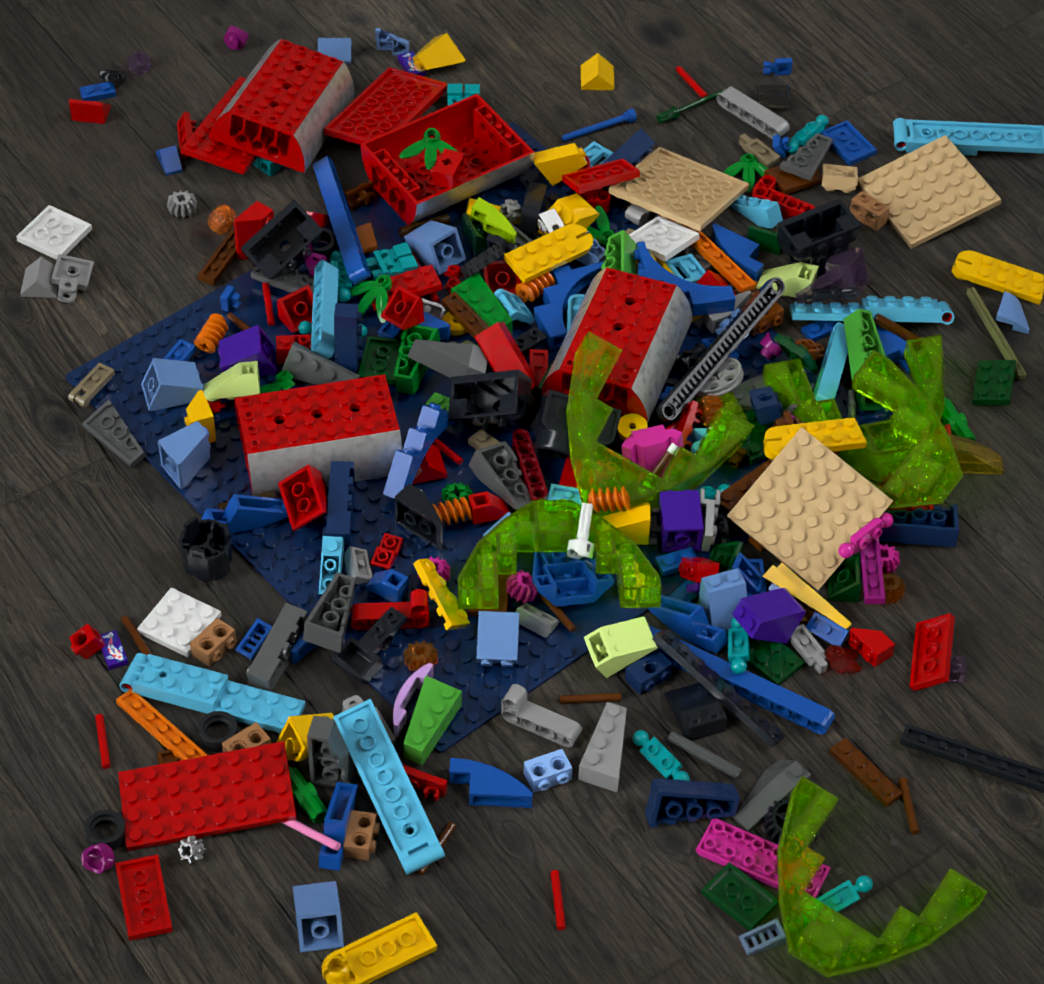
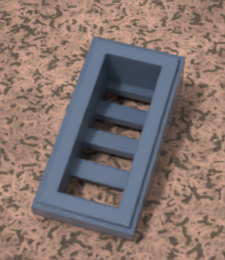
M778 918L738 936L747 956L788 942ZM772 931H776L778 936L774 937ZM767 933L770 939L766 941L763 934ZM759 936L762 943L758 944L755 937ZM748 939L752 940L754 947L750 948L747 942Z

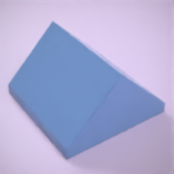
M318 38V52L344 61L345 64H351L352 39Z

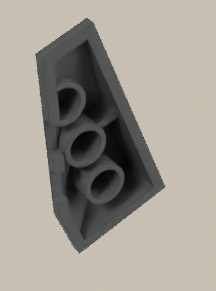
M415 339L407 355L409 358L449 378L486 373L488 363L480 346L474 343L462 344L450 341L446 343Z
M506 441L476 450L469 463V467L477 478L516 511L531 506L532 500L526 484L522 481L521 469H518L516 463L517 457Z
M778 760L763 772L733 819L745 831L750 832L765 821L764 817L769 812L767 810L769 806L775 807L774 801L780 803L782 798L787 800L789 796L793 800L809 788L811 774L798 761Z

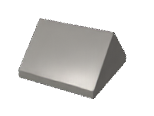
M43 257L38 258L25 269L20 293L21 297L57 298L59 285L51 284L55 265Z

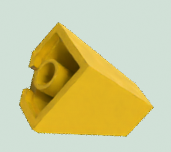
M447 33L434 37L412 57L415 67L421 71L451 66L465 61V58Z
M575 143L535 152L534 163L553 186L562 180V175L575 172L587 164L585 159L587 155L582 147L578 148Z
M644 502L630 507V510L623 509V511L602 516V524H598V536H601L602 544L648 545L649 502Z
M333 713L289 716L276 743L285 742L288 760L300 762L309 757L307 734L313 716H326L334 719Z

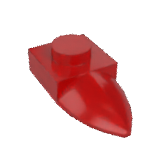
M530 349L529 366L539 383L548 369V350Z

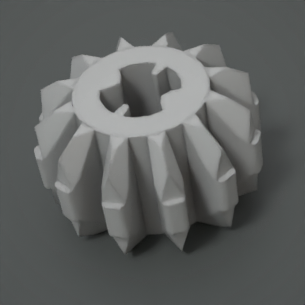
M180 190V192H173V195L169 196L167 208L171 215H175L176 218L191 217V214L196 212L197 200L193 193H189L188 190L185 192Z

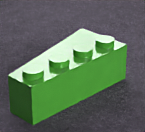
M624 230L609 236L604 254L606 260L602 263L601 269L611 268L636 275V261L634 259L636 244Z
M857 309L843 319L852 381L858 382L860 373L892 374L871 311Z
M425 676L404 741V758L419 765L424 764L462 706V691Z

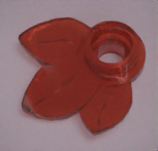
M830 645L825 650L824 654L830 661V666L836 672L845 674L846 671L849 673L861 671L862 668L854 660L858 656V652L850 648H842L838 645Z

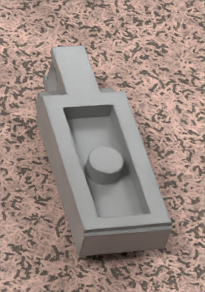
M804 624L797 626L789 641L810 667L814 665L815 670L819 674L826 672L828 664L825 661V651Z

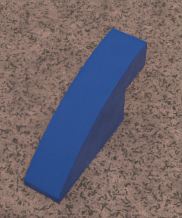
M714 223L711 233L712 242L753 281H759L764 267L763 263L756 260L759 244Z
M876 326L888 364L892 365L898 362L907 374L920 370L922 356L916 349L897 335Z
M233 494L225 510L207 508L201 519L216 520L223 524L227 523L230 533L270 525L287 518L288 514L283 499Z
M658 594L647 605L648 610L663 624L694 645L717 654L728 643L725 629L709 625L704 608L701 605Z
M450 758V783L470 784L469 805L532 808L533 793L511 775L481 762Z
M336 783L324 820V835L339 842L341 847L336 851L322 844L319 853V868L340 871L344 858L343 845L351 810H354L357 784Z

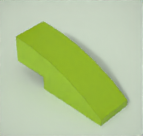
M479 197L472 206L471 217L483 223L484 231L492 235L501 236L507 243L515 244L517 233L510 222L498 209Z

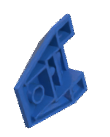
M568 543L535 546L532 582L537 591L554 606L565 607L574 604L594 603L614 584V579L609 570L593 558L582 557L574 559L568 557Z

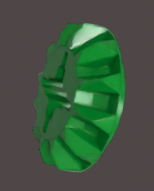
M453 482L451 485L447 484L442 489V500L444 502L449 500L451 504L453 499L459 501L460 497H464L468 501V495H472L469 485H464L463 482L460 484ZM455 491H458L460 494L459 498L454 493Z

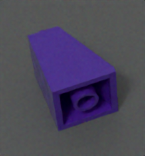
M259 325L219 340L218 354L221 361L219 362V367L222 372L240 362L258 361L259 376L275 375L278 373L275 346Z
M668 490L660 492L659 517L662 552H676L692 547L693 551H701L704 527L699 490Z
M779 588L741 598L732 615L752 639L787 644L806 611L786 588Z

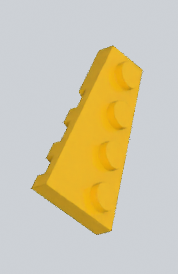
M428 558L418 559L413 565L422 583L429 587L428 595L431 600L437 603L438 608L436 611L440 617H444L446 621L443 624L445 629L452 630L467 627L470 624L467 619V613L460 608L457 598L448 590L446 581L439 576L435 570L434 563Z

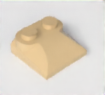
M823 164L822 186L825 190L834 191L836 189L842 190L845 193H851L853 190H856L858 182L857 167Z

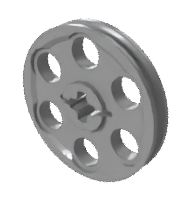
M728 357L697 392L696 396L712 398L726 394L736 388L744 376L740 362Z

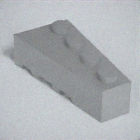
M607 702L579 765L578 780L618 793L627 708Z

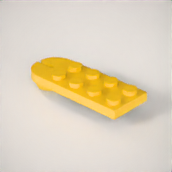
M568 224L504 254L503 259L521 281L526 283L587 254L591 250L593 237L590 233L587 234L588 230L583 226Z
M967 250L958 254L952 268V273L957 279L967 280L1003 293L1005 291L1017 298L1040 305L1044 293L1043 274L975 251Z
M854 417L769 428L764 435L763 451L766 457L774 460L801 427L832 452L866 448L867 442Z
M417 912L330 953L323 961L322 976L326 980V984H368L436 951L437 944Z

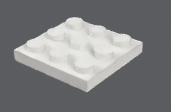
M48 205L16 237L18 242L57 260L58 254L67 255L92 230V226L79 218Z
M657 216L629 234L635 241L636 247L637 242L644 241L649 253L665 262L699 240L698 232L660 216Z
M170 588L140 624L137 631L140 635L183 656L189 657L191 654L190 642L216 618L219 619L221 611L176 589Z

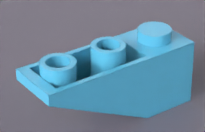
M741 195L730 205L759 227L772 229L778 222L783 221L778 202Z
M323 536L319 595H323L337 572L342 573L343 537Z

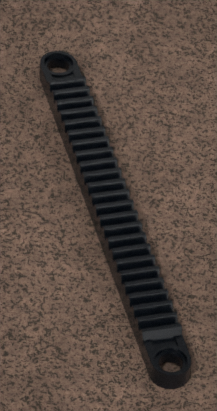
M774 277L769 279L756 291V294L744 305L745 307L721 331V334L717 336L718 338L709 345L710 347L705 350L706 352L702 353V356L697 359L698 361L689 368L690 370L685 373L686 375L682 376V379L677 382L678 384L669 391L670 393L665 396L666 398L657 407V416L661 421L668 422L678 416L783 294L785 284L781 278ZM773 282L777 285V291L773 289ZM665 407L670 411L669 417L664 413Z

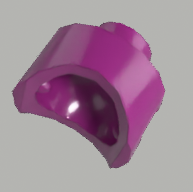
M231 25L224 35V42L228 48L240 50L247 42L249 34Z
M312 253L306 260L305 264L309 271V276L314 277L315 267L320 260L327 262L325 255Z
M767 332L760 342L764 346L760 353L769 360L773 355L779 358L783 351L772 342L770 333Z
M97 843L82 852L81 861L86 869L95 873H103L112 868L115 857L112 849L107 844Z

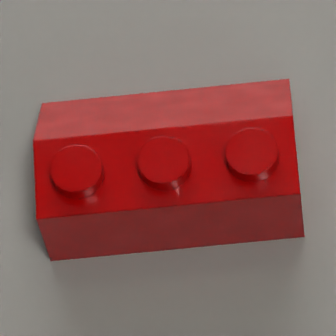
M256 201L233 220L236 255L239 260L248 259L243 254L241 247L274 218L273 209L259 201Z

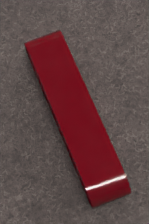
M517 429L512 434V450L517 457L518 469H521L522 481L526 484L532 500L531 508L541 511L546 507L548 490L528 431Z

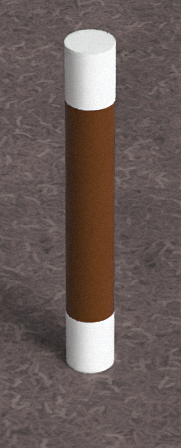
M671 443L639 488L640 491L643 493L647 492L677 450V445Z

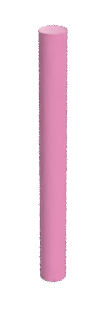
M296 820L281 822L336 851L341 847L339 842Z

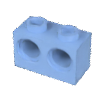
M563 749L524 761V775L533 793L545 791L549 787L565 784L572 780V766Z

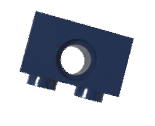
M771 386L749 391L751 407L759 425L774 422L781 417L780 412H783V407L778 399L777 392H773Z
M657 648L626 667L625 680L639 695L653 690L657 684L662 681L665 682L671 677L673 663Z

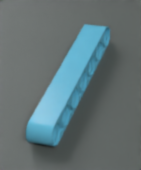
M320 260L314 270L311 350L329 359L334 354L335 345L334 311L335 303H337L338 268L324 260Z
M840 322L835 324L831 332L810 405L826 413L834 402L848 354L844 324Z

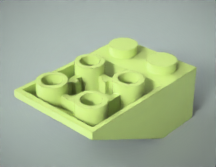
M799 262L764 270L756 289H760L769 279L779 277L785 284V290L781 296L796 298L800 292L812 293L819 266ZM773 282V289L777 291V285Z
M258 361L237 363L205 383L203 393L206 400L211 402L221 398L233 400L236 397L260 394Z
M645 617L603 626L584 637L595 667L606 678L658 648L656 642L652 640L653 635Z

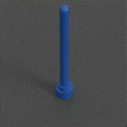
M633 108L628 109L621 116L561 136V140L568 141L624 121L626 123L637 121L636 112Z

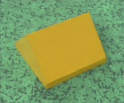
M599 53L581 65V90H614V66Z

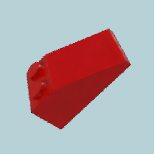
M308 464L278 483L293 531L300 529L326 513V485L322 473Z

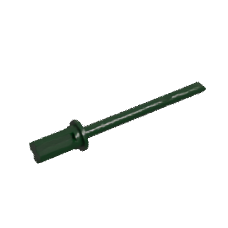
M724 90L717 91L678 109L672 106L669 110L656 115L657 122L662 124L673 118L678 119L679 113L716 98Z

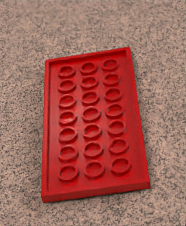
M389 67L324 127V134L332 138L361 145L360 143L418 119L447 91V83Z
M239 77L181 147L182 154L243 175L257 156L210 139L209 134L215 121L247 78Z
M284 741L118 772L122 813L126 826V848L128 851L179 842L187 839L189 836L200 838L297 819Z

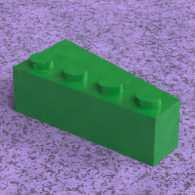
M479 273L474 274L451 289V294L456 292L489 327L497 322H504L512 335V318Z
M415 325L403 331L401 347H399V357L394 373L397 392L415 394L429 367L409 358L407 355L415 339L440 342L438 328Z

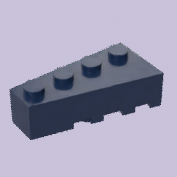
M641 128L602 164L623 158L633 166H636L642 161L643 157H647L653 151L652 147L655 142ZM611 185L603 187L602 190H606Z
M335 303V363L358 375L359 361H362L363 350H360L363 346V338H359V336H362V325H359L362 320V312H358V304Z
M331 461L330 480L327 481V493L329 495L326 496V508L328 510L324 513V523L327 524L323 526V536L343 537L344 546H350L355 494L354 462Z
M957 504L951 505L950 508L934 506L930 510H923V507L915 508L913 511L898 509L886 510L884 512L892 515L893 524L889 528H882L879 541L956 548L959 534Z
M653 778L645 816L650 828L658 827L657 824L663 823L673 825L677 821L684 820L694 822L699 818L705 817L715 819L735 816L740 797L734 784Z

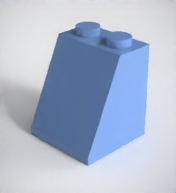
M430 220L404 236L410 250L414 252L417 259L426 266L432 264L437 275L447 271L448 266L457 265L466 259L457 228Z
M153 358L141 383L149 411L188 404L199 390H203V384L200 381L199 371L196 368L195 362Z
M198 421L158 440L161 466L180 489L185 488L210 459L211 445L208 440L210 434L205 426L202 427Z
M738 568L701 578L698 605L703 606L709 625L725 629L727 634L728 629L732 628L733 611L741 598L747 597L746 582Z
M479 611L477 663H481V666H493V663L501 664L502 667H513V664H517L519 613Z
M336 881L293 886L300 952L344 947Z

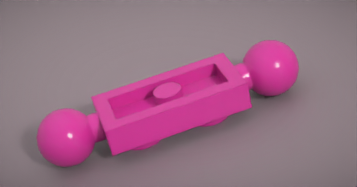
M883 513L880 518H874L850 537V543H842L839 546V555L842 558H850L853 553L856 554L861 549H865L871 541L881 536L882 528H889L893 524L892 515Z

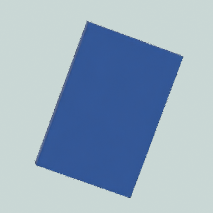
M848 120L825 129L820 133L833 139L830 147L849 166L877 154V149Z

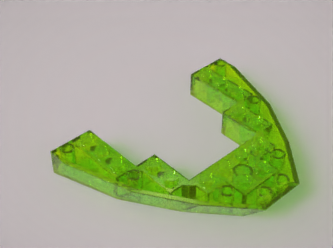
M588 332L575 353L566 409L570 458L581 503L588 504V495L591 492V488L598 494L599 488H602L603 493L606 492L607 487H609L611 492H613L614 487H617L618 492H621V488L624 486L630 496V507L649 502L650 511L652 508H659L660 492L668 490H693L700 486L741 447L755 425L721 407L715 412L695 453L693 454L680 446L672 455L661 477L597 442V439L614 408L597 398L622 350L597 335ZM601 508V511L598 514L601 516H605L617 512L619 510L618 508H616L615 511H611L609 508L608 512H604Z
M942 334L906 340L903 355L915 381V384L906 386L903 398L909 416L859 425L867 442L866 448L838 451V457L853 469L877 482L915 476L933 444L945 408ZM800 358L764 364L762 376L765 387L771 386L773 392H777L783 411L791 404H797L798 406L792 415L796 418L799 417L800 422L806 421L809 423L842 419L835 398L816 401Z
M873 351L854 374L852 389L893 411L890 429L913 441L916 445L883 488L874 483L872 484L893 500L886 510L942 504L963 477L951 439L928 398L889 358Z
M565 499L532 500L504 518L475 545L458 576V609H499L498 574H517V552H567L568 541L577 539L582 506L572 500ZM592 512L587 541L595 544L594 561L596 574H616L620 608H661L662 586L660 575L634 541L607 520Z
M802 776L791 792L777 850L779 907L789 954L827 978L877 967L929 946L980 906L988 891L950 868L920 917L900 905L880 938H877L806 893L825 860L823 856L810 849L809 846L834 811L839 798Z

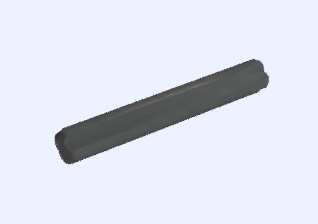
M672 731L670 733L668 741L735 779H738L742 770L677 732Z

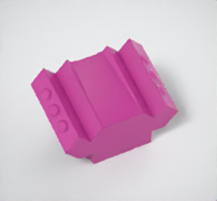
M663 425L631 431L629 438L621 445L624 482L630 483L647 479L671 443L677 445L678 448L657 477L669 475L672 472L681 475L685 469L682 432L673 428L665 430Z

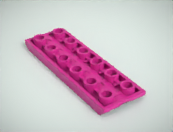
M717 818L711 820L696 848V852L706 859L722 866H726L730 862L748 877L808 903H812L816 899L831 868Z

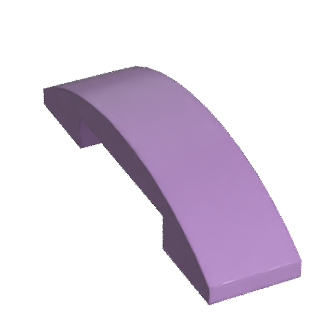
M428 663L414 672L400 689L393 709V733L395 737L399 736L407 722V710L405 708L416 689L421 690L425 676L433 677V664Z

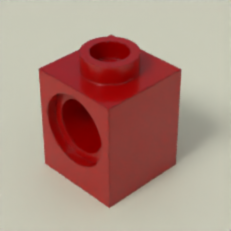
M88 623L69 637L72 643L70 646L72 651L77 656L81 655L86 660L105 646L99 632Z

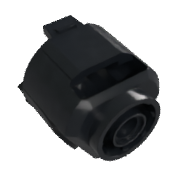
M196 516L184 523V531L180 535L179 544L182 566L186 574L194 575L201 581L210 582L219 580L230 572V564L233 559L230 541L232 537L227 523L223 524L211 519L198 520Z

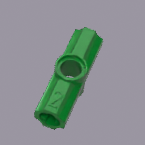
M946 397L941 398L937 403L938 414L943 420V426L949 424L951 433L959 445L964 447V449L969 448L975 443L976 437L967 426L966 416L962 412L958 413L950 399Z
M289 767L295 805L298 808H302L313 823L319 824L323 822L328 809L318 798L315 787L311 782H306L296 767Z

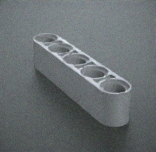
M728 87L716 97L721 107L772 139L777 134L781 137L790 129L785 119L734 87Z

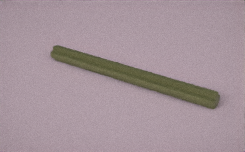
M974 287L968 288L966 294L1005 360H1016L1015 377L1017 380H1024L1027 373Z

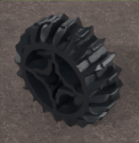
M789 796L787 800L782 798L780 803L774 801L775 807L769 806L767 809L769 812L764 817V829L767 836L771 837V842L777 841V845H784L787 849L793 847L795 851L798 847L804 850L806 845L811 846L821 831V818L818 811L814 810V805H807V799L801 802L799 796L796 800H792Z

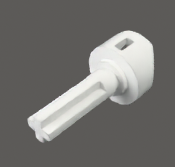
M582 503L577 539L568 541L567 556L570 558L580 559L588 557L592 559L595 544L587 541L593 504Z

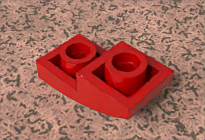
M384 533L380 546H377L370 564L389 570L402 547L403 538Z

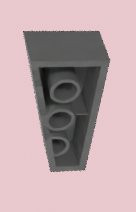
M339 572L335 574L304 623V641L341 653L354 598L355 578Z
M285 603L253 663L247 668L248 685L272 691L291 663V649L303 633L304 623L308 618L306 610Z
M314 715L307 734L311 783L335 788L337 782L354 784L358 771L335 719Z

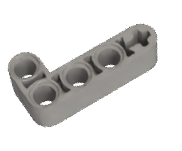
M518 684L511 685L501 705L502 717L507 722L562 746L572 747L582 731L579 723L527 701L528 694L526 689Z

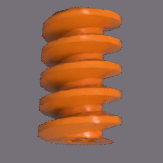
M547 272L529 282L517 284L515 291L523 302H533L535 298L543 295V288L554 286L555 280Z
M211 314L194 340V345L204 352L214 353L219 346V340H222L228 331L225 318L220 314Z
M622 486L621 492H618L617 487H614L613 492L607 487L605 493H603L602 488H599L598 494L591 488V492L588 495V503L593 504V510L596 513H600L601 508L604 512H608L609 508L611 511H615L616 508L619 511H623L624 506L626 510H630V496L624 486Z
M460 497L459 501L453 499L452 504L449 500H446L445 504L438 502L437 507L435 504H432L442 523L445 521L447 525H450V519H453L456 524L458 517L464 522L466 515L472 520L470 505L464 497Z

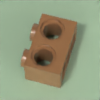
M861 191L851 199L850 211L857 220L875 231L887 223L890 207L864 191Z
M216 618L190 642L191 655L210 667L214 662H218L228 649L234 647L236 643L235 629Z
M255 722L222 743L223 752L271 744V739Z
M351 810L343 845L344 858L369 861L371 853H375L376 840H374V837L379 835L380 822H377L376 813Z

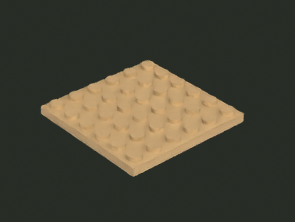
M946 135L858 178L857 182L865 193L890 207L888 221L911 249L1001 204V198Z
M658 147L635 166L640 170V177L634 178L632 181H623L617 185H611L609 193L617 198L629 201L633 205L643 207L647 211H652L660 214L662 217L674 220L678 224L701 231L746 192L749 183Z
M801 427L730 511L727 518L810 586L819 590L845 560L838 553L839 546L842 543H850V537L874 518H880L893 500Z

